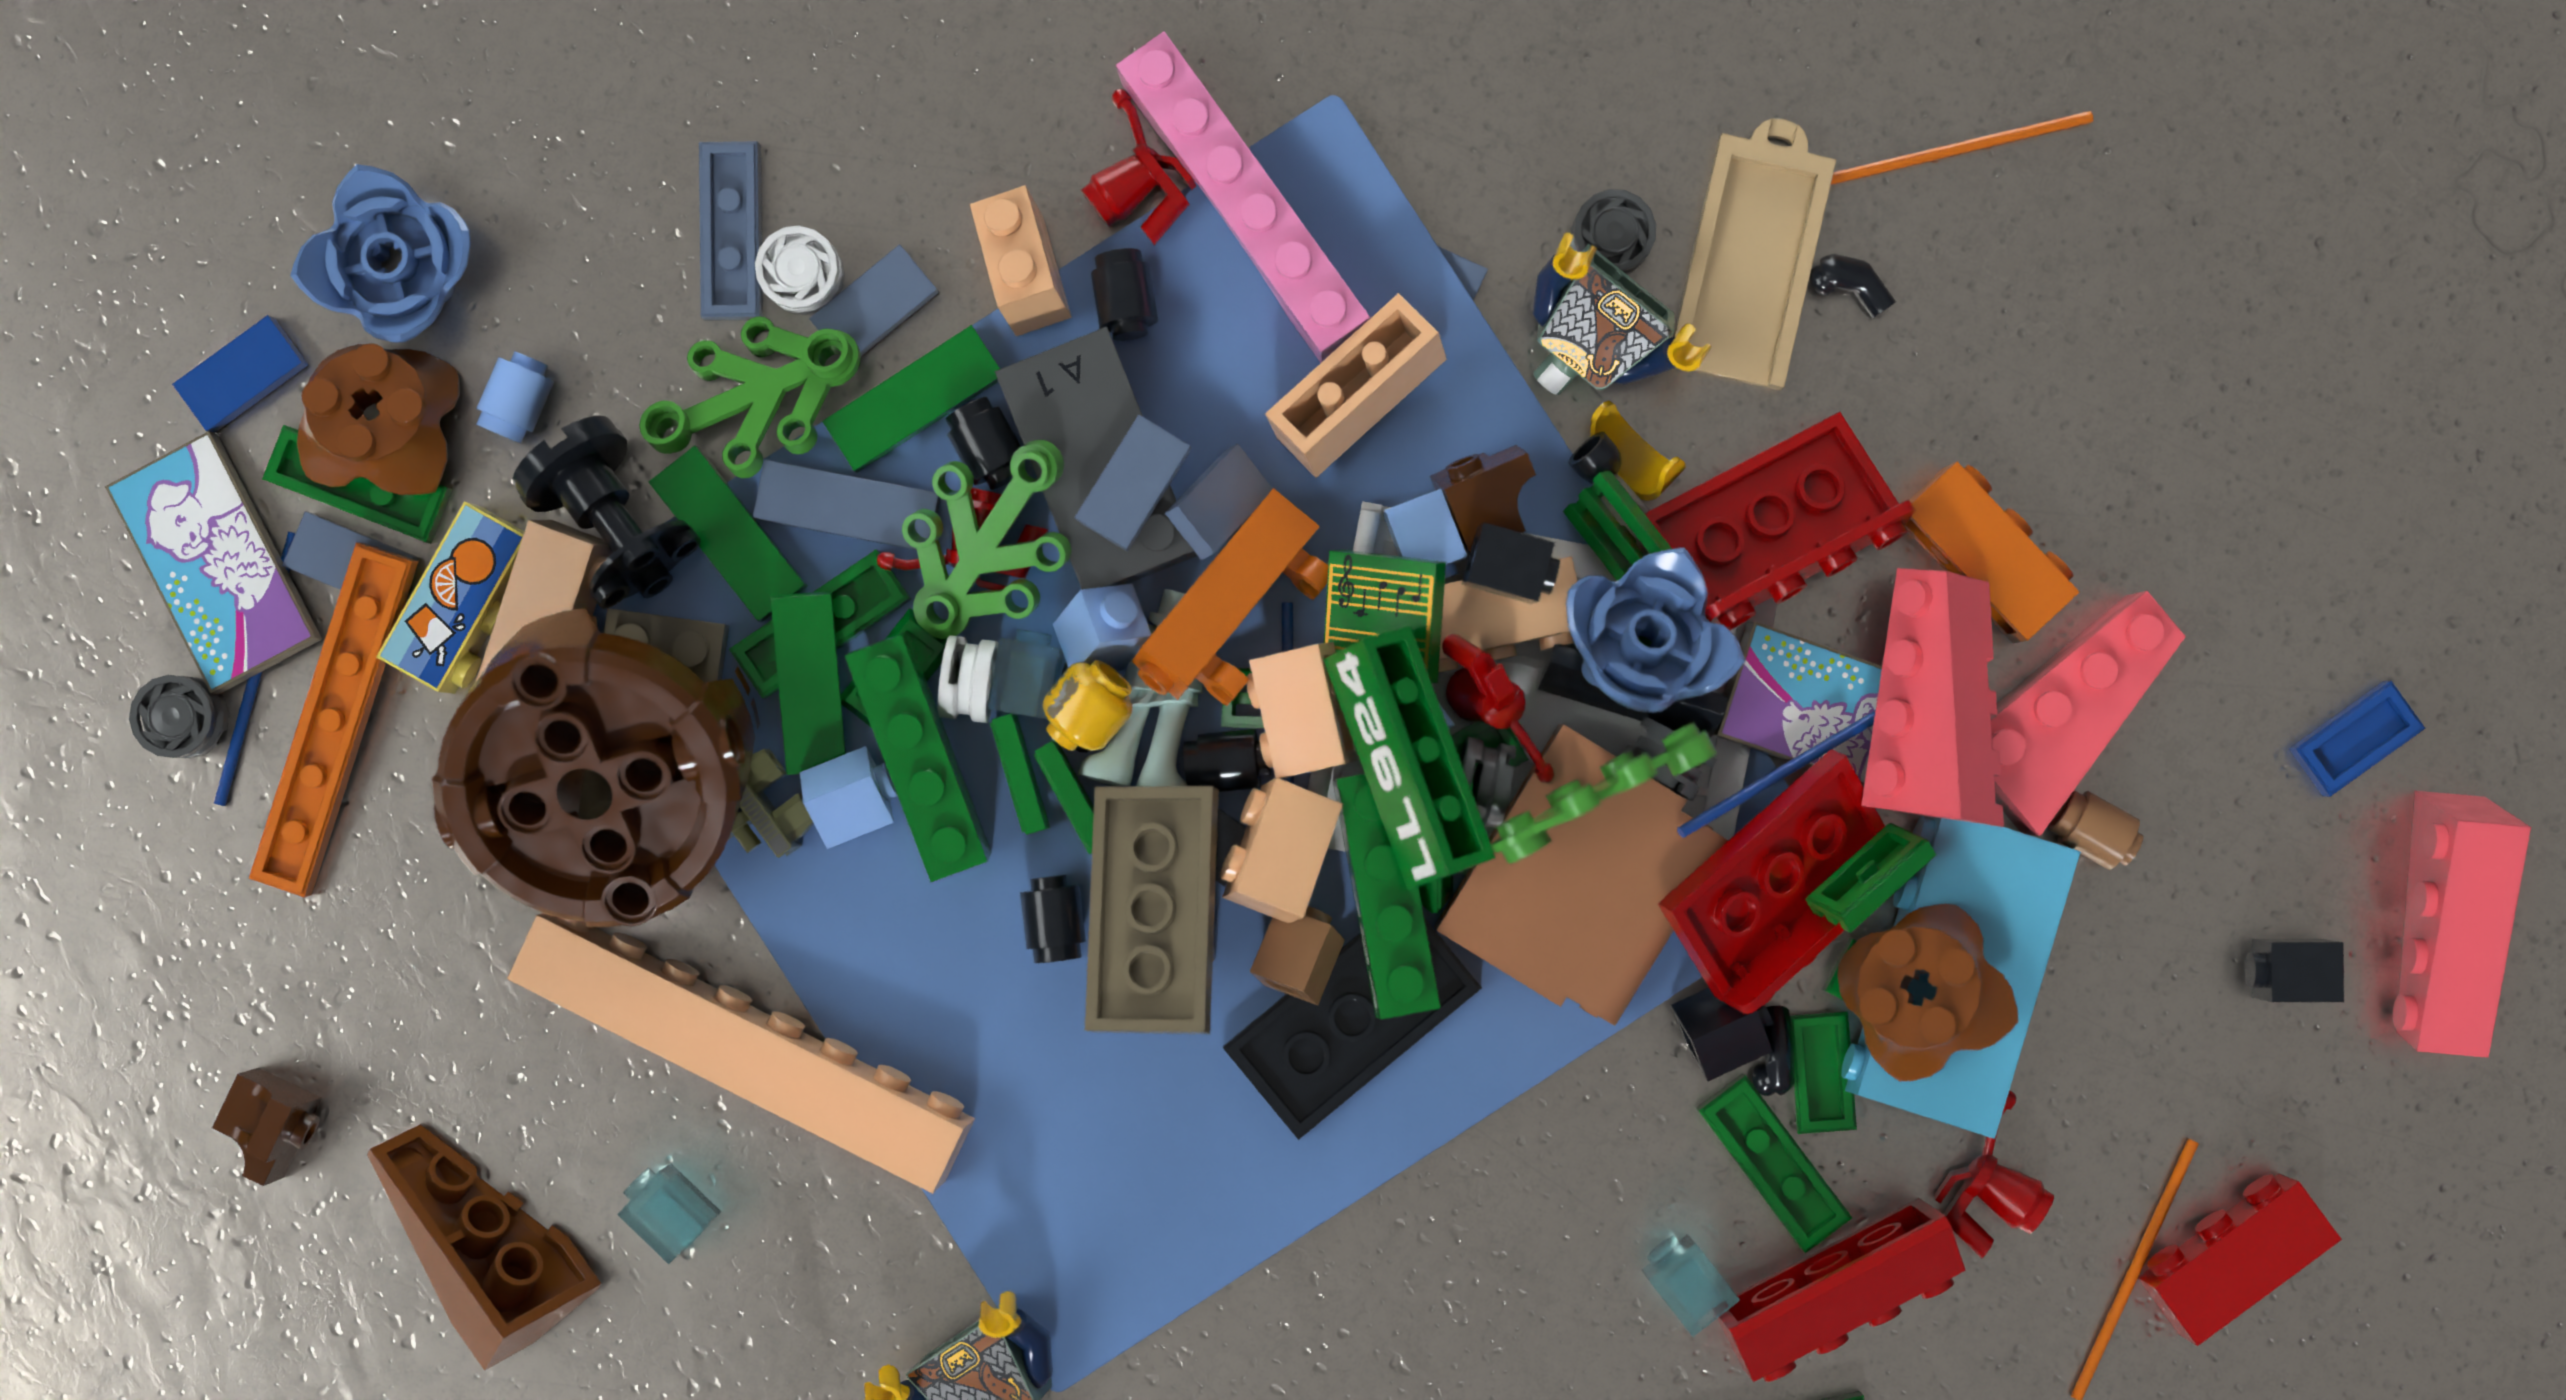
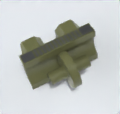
M762 749L752 754L749 778L740 803L742 811H738L729 839L735 836L746 853L751 852L761 844V841L749 826L753 824L776 857L780 858L783 855L789 856L802 846L798 839L805 835L814 823L803 804L801 793H797L776 809L763 792L786 775L784 767L770 749Z

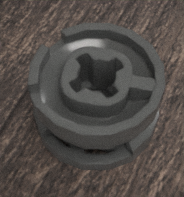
M1608 189L1594 194L1581 206L1573 222L1571 234L1574 237L1570 247L1575 251L1582 252L1587 244L1593 245L1600 254L1625 274L1629 275L1645 261L1656 240V221L1651 208L1639 196L1626 190Z
M166 675L152 679L139 689L131 703L129 721L133 735L140 745L156 756L193 758L207 754L219 745L217 741L223 731L228 728L229 711L223 695L211 694L202 678ZM140 715H141V717H142V722H143V726H144V730H145V731H143V729H142V725H141V721H140Z
M1644 717L1639 725L1647 730L1646 735L1648 738L1640 735L1634 746L1627 745L1623 751L1625 753L1632 750L1635 758L1647 753L1651 759L1666 750L1661 739L1674 731L1650 718ZM1713 756L1698 766L1676 776H1673L1667 764L1656 768L1657 774L1652 779L1683 798L1693 801L1700 789L1696 782L1702 774L1700 770L1701 765L1713 767L1717 759Z
M1467 736L1461 752L1460 762L1470 788L1475 763H1478L1472 785V794L1483 824L1496 828L1503 823L1510 797L1515 767L1509 765L1510 758L1515 759L1516 746L1499 743L1496 748L1484 745L1482 739Z

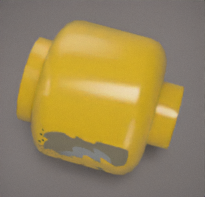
M1095 660L1092 664L1085 662L1073 663L1049 690L1043 700V710L1050 721L1046 727L1048 734L1058 744L1070 751H1074L1077 746L1091 751L1104 748L1132 714L1133 704L1129 698L1132 692L1130 684L1119 672L1100 660Z

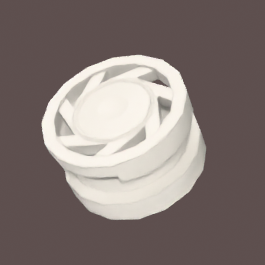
M800 225L783 227L769 235L759 247L755 261L756 279L764 294L785 311L798 315L815 314L841 292L845 278L843 262L833 245L816 230Z
M949 635L944 649L939 680V717L956 719L959 714L970 715L971 721L989 722L996 692L998 676L996 675V663L999 662V642L982 639L979 645L968 644L965 637Z

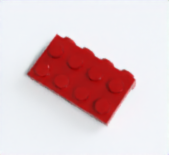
M1838 412L1644 514L1672 549L1685 547L1700 569L1708 591L1705 615L1709 622L1724 625L1729 630H1732L1756 614L1754 609L1756 605L1770 598H1773L1776 604L1785 602L1807 587L1805 579L1818 572L1823 571L1826 577H1831L1853 564L1858 559L1855 553L1873 544L1878 551L1895 543L1908 532L1905 524L1916 510L1910 500L1898 503L1842 413Z
M1833 749L1828 751L1658 903V906L1714 997L1744 1014L1753 1013L1761 1006L1767 1004L1778 990L1800 970L1811 964L1817 955L1844 931L1840 923L1834 925L1828 922L1825 915L1822 917L1815 915L1805 899L1885 827L1876 808L1861 806L1864 787L1846 755Z

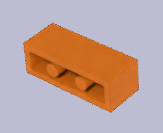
M1957 461L1944 467L1910 499L1916 511L1905 524V527L1945 571L1989 582L1991 621L2012 643L2028 641L2080 593L2069 581L2073 577V573L2057 555L2050 551L2044 554L2029 538L2033 534L2031 527L2017 512L2010 508L2004 511L1989 496L1992 487L1978 470L1970 465L1963 468Z

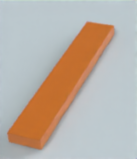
M356 542L249 879L301 897L312 895L386 665L384 661L376 658L404 609L419 561L366 543Z

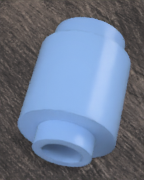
M514 351L510 361L498 357L476 408L482 411L476 425L521 444L526 431L533 432L554 384L553 380L544 376L548 365Z

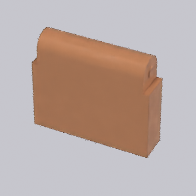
M1558 724L1541 751L1545 762L1550 763L1554 770V779L1549 783L1540 782L1534 773L1536 766L1533 764L1507 806L1503 822L1528 810L1533 818L1537 817L1551 807L1545 796L1573 780L1578 779L1581 786L1591 783L1593 787L1605 779L1599 767L1616 756L1568 726ZM1650 778L1631 789L1601 800L1600 805L1579 817L1547 829L1552 842L1516 862L1508 864L1502 852H1494L1495 859L1469 868L1435 923L1434 928L1439 933L1559 1007L1562 1006L1568 997L1578 1003L1579 1007L1596 1018L1599 1016L1616 1026L1674 932L1658 903L1728 840L1713 831V828L1709 825H1705L1682 838L1678 834L1677 828L1693 819L1682 812L1688 800ZM1496 828L1493 829L1489 836L1490 843L1500 838Z

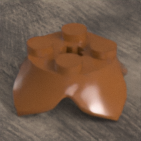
M373 343L356 344L339 349L329 355L319 364L302 391V402L305 409L299 424L297 445L301 466L306 477L315 483L328 487L346 486L355 478L362 477L368 479L380 489L398 495H421L436 492L447 464V442L440 427V420L443 415L454 409L459 398L460 380L457 370L446 361L424 351L383 349L381 346ZM376 404L380 414L369 421L365 417L364 411L370 405Z
M1955 904L1920 907L1907 914L1891 929L1870 933L1858 939L1843 955L1838 965L1839 989L1844 1003L1860 1019L1864 1029L1865 1042L1872 1057L1889 1075L1898 1081H1916L1931 1077L1944 1068L1953 1053L1960 1050L1979 1051L1993 1046L2009 1034L2019 1022L2018 1007L2013 988L2004 975L1991 966L1984 957V938L1979 925L1966 911ZM1920 974H1929L1928 983L1937 988L1934 999L1931 1001L1924 998L1922 1006L1913 1005L1914 995L1908 992L1911 980L1919 981Z

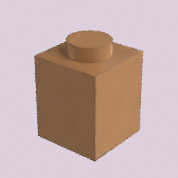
M1310 906L1307 907L1304 918L1291 923H1286L1272 917L1250 973L1266 987L1318 1006L1345 939L1330 925L1333 919L1331 916Z

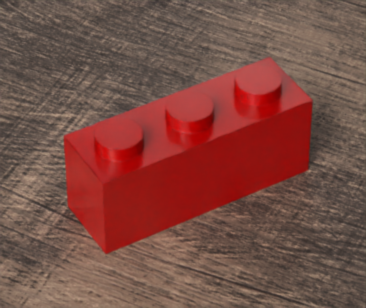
M2280 1173L2275 1176L2268 1174L2258 1178L2243 1191L2245 1198L2227 1212L2221 1209L2209 1214L2196 1225L2195 1231L2197 1234L2181 1246L2170 1245L2150 1258L2147 1263L2149 1269L2141 1274L2138 1280L2180 1336L2199 1346L2342 1240L2299 1181Z

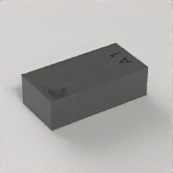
M1107 327L995 371L1024 445L1033 440H1045L1054 444L1062 454L1064 460L1063 473L1060 479L1044 490L1043 493L1059 533L1064 535L1070 542V561L1082 589L1125 585L1198 556L1165 514L1176 502L1170 485L1128 552L1079 523L1074 518L1138 415L1142 416ZM1030 459L1037 478H1040L1042 473L1040 464Z

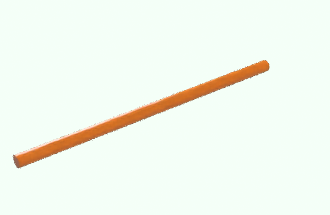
M2091 111L1836 171L1833 173L1831 185L2092 123L2094 120Z
M2191 1139L2186 1141L2072 1391L2071 1397L2077 1400H2083L2199 1143Z

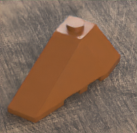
M421 1124L369 1149L367 1156L451 1324L484 1371L535 1343L601 1286L602 1283L568 1236L553 1225L549 1229L541 1225L521 1209L524 1204L509 1191L504 1196L477 1176L475 1165Z

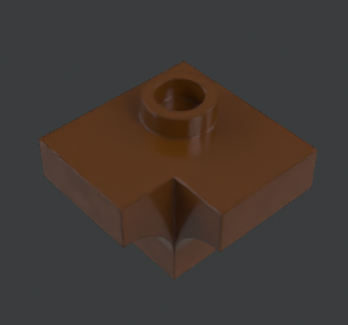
M1514 445L1491 456L1481 453L1463 457L1449 464L1444 470L1430 476L1435 490L1442 489L1464 549L1469 554L1477 526L1484 522L1520 533L1526 531L1518 511V496L1523 485L1535 476L1536 473L1528 453L1519 446Z
M256 1068L237 1074L212 1129L231 1137L242 1149L245 1160L242 1176L265 1186L284 1178L297 1149H304L313 1138L320 1122V1117L314 1114L322 1098L267 1071Z

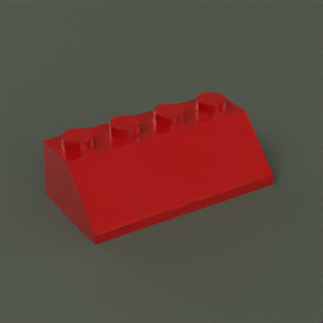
M1918 1198L1711 1308L1741 1366L1750 1379L1755 1382L1763 1378L1765 1382H1771L1792 1372L1796 1368L1795 1360L1814 1350H1816L1817 1354H1825L1839 1348L1849 1340L1847 1333L1868 1322L1873 1327L1892 1320L1902 1311L1899 1305L1918 1295H1921L1923 1299H1928L1947 1291L1954 1285L1952 1278L1966 1270L1952 1227L1946 1215Z

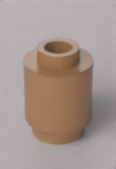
M2074 790L2048 825V830L2058 835L2059 843L2080 851V855L2107 870L2115 868L2119 863L2125 866L2128 865L2138 853L2144 838L2138 832L2140 826L2138 818L2090 791L2081 794Z

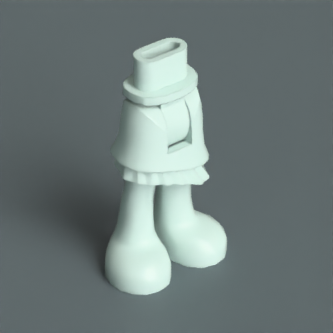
M1164 589L1158 613L1150 612L1148 621L1154 624H1148L1151 635L1185 593ZM1130 661L1124 678L1132 688V692L1129 695L1133 704L1132 714L1103 751L1088 755L1082 761L1078 775L1114 787H1130L1136 754L1151 707H1159L1160 711L1150 749L1136 787L1187 786L1186 781L1177 772V755L1189 708L1198 707V694H1202V683L1195 679L1177 700L1169 692L1166 695H1161L1148 687L1138 675L1139 668Z

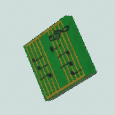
M1341 549L1330 550L1324 643H1334L1335 651L1338 652L1361 639L1410 625L1431 683H1438L1446 562Z

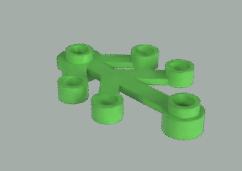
M758 316L751 318L742 327L741 339L753 355L767 357L778 352L796 360L775 369L722 351L713 341H699L690 348L687 355L688 365L695 374L705 381L724 377L739 382L741 385L685 410L672 401L656 402L650 405L641 416L639 423L641 435L656 451L664 454L677 453L688 446L693 433L749 409L735 439L728 442L724 447L722 459L736 477L750 478L757 474L763 465V455L758 448L786 392L801 385H804L792 414L785 416L777 426V437L783 446L793 454H804L815 446L818 435L813 423L830 388L849 381L860 366L861 353L857 343L849 334L840 330L822 329L816 331L808 338L775 327L772 321L766 317ZM769 331L764 341L753 343L755 336L759 332ZM715 354V358L710 365L700 367L704 357ZM833 355H841L835 363L825 366L828 358ZM678 426L672 435L664 438V434L669 428ZM805 427L802 437L797 440H789V436L794 429ZM751 451L750 457L746 462L739 465L735 464V460L740 453Z
M1033 440L1020 447L1014 453L1010 463L1013 478L980 529L970 491L974 478L969 467L962 462L952 461L943 465L934 473L932 478L933 489L940 498L947 502L959 555V562L950 576H948L939 543V538L943 533V523L939 515L930 509H920L909 515L902 525L904 539L917 550L924 586L917 592L914 598V616L918 625L931 636L940 639H948L949 635L957 636L967 628L971 617L1005 613L1011 618L1022 619L1038 607L1040 592L1034 583L1026 579H1017L1000 590L969 592L980 574L1036 566L1045 572H1054L1070 559V542L1064 535L1058 532H1048L1035 541L999 546L1032 494L1046 490L1060 479L1064 470V460L1061 452L1054 444L1045 440ZM1026 459H1033L1040 464L1042 470L1040 478H1033L1027 474L1025 470ZM947 471L954 472L960 478L961 488L959 491L952 490L947 486L945 482ZM916 519L924 520L929 525L931 531L929 538L921 537L916 532ZM1044 543H1052L1058 548L1060 554L1058 561H1051L1045 557L1042 549ZM1013 590H1020L1025 593L1028 598L1027 608H1021L1013 602ZM934 601H939L946 605L949 611L948 619H941L933 609Z
M1695 723L1688 724L1662 738L1661 741L1666 750L1651 759L1647 753L1635 758L1631 750L1601 765L1599 768L1605 779L1593 787L1591 783L1581 786L1578 779L1548 793L1545 797L1551 806L1549 809L1535 818L1532 817L1528 810L1503 822L1496 827L1500 838L1491 843V846L1495 853L1502 852L1508 864L1516 862L1552 842L1547 829L1579 817L1600 805L1601 800L1645 782L1657 774L1656 768L1667 764L1672 775L1676 776L1712 758L1717 754V751L1706 731L1699 732Z

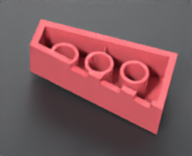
M1897 568L1861 806L2004 827L2003 805H1998L1995 802L1994 777L2001 776L2000 752L1992 750L1990 716L1997 715L1996 691L1990 690L1988 684L1987 663L1994 659L1989 582L1948 571Z
M2148 591L2126 595L1997 702V715L1990 716L1992 750L2000 752L2001 776L1994 777L1995 802L1998 805H2003V812L2021 833L2034 836L2042 835L2186 636Z
M2415 791L2399 995L2396 997L2393 1006V1023L2396 1032L2417 1052L2489 1058L2531 827L2484 796Z

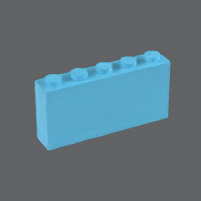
M1921 816L1915 825L1913 833L1927 839L1936 856L1894 893L1893 906L1899 908L1894 926L1907 914L1920 907L1955 904L1966 911L1979 925L1984 938L1983 954L1986 961L2001 972L2013 988L2018 1007L2019 1022L2009 1034L1995 1045L1979 1051H1957L1950 1056L1943 1069L1931 1077L1916 1081H1898L1889 1075L1872 1057L1865 1042L1864 1029H1862L1858 1045L1851 1044L1846 1052L1841 1075L1842 1078L1848 1079L1845 1088L1846 1092L1995 1139L2081 852L2006 827ZM1920 974L1919 981L1911 980L1908 992L1914 995L1913 1005L1922 1006L1924 998L1931 1001L1934 999L1937 988L1928 983L1929 974Z

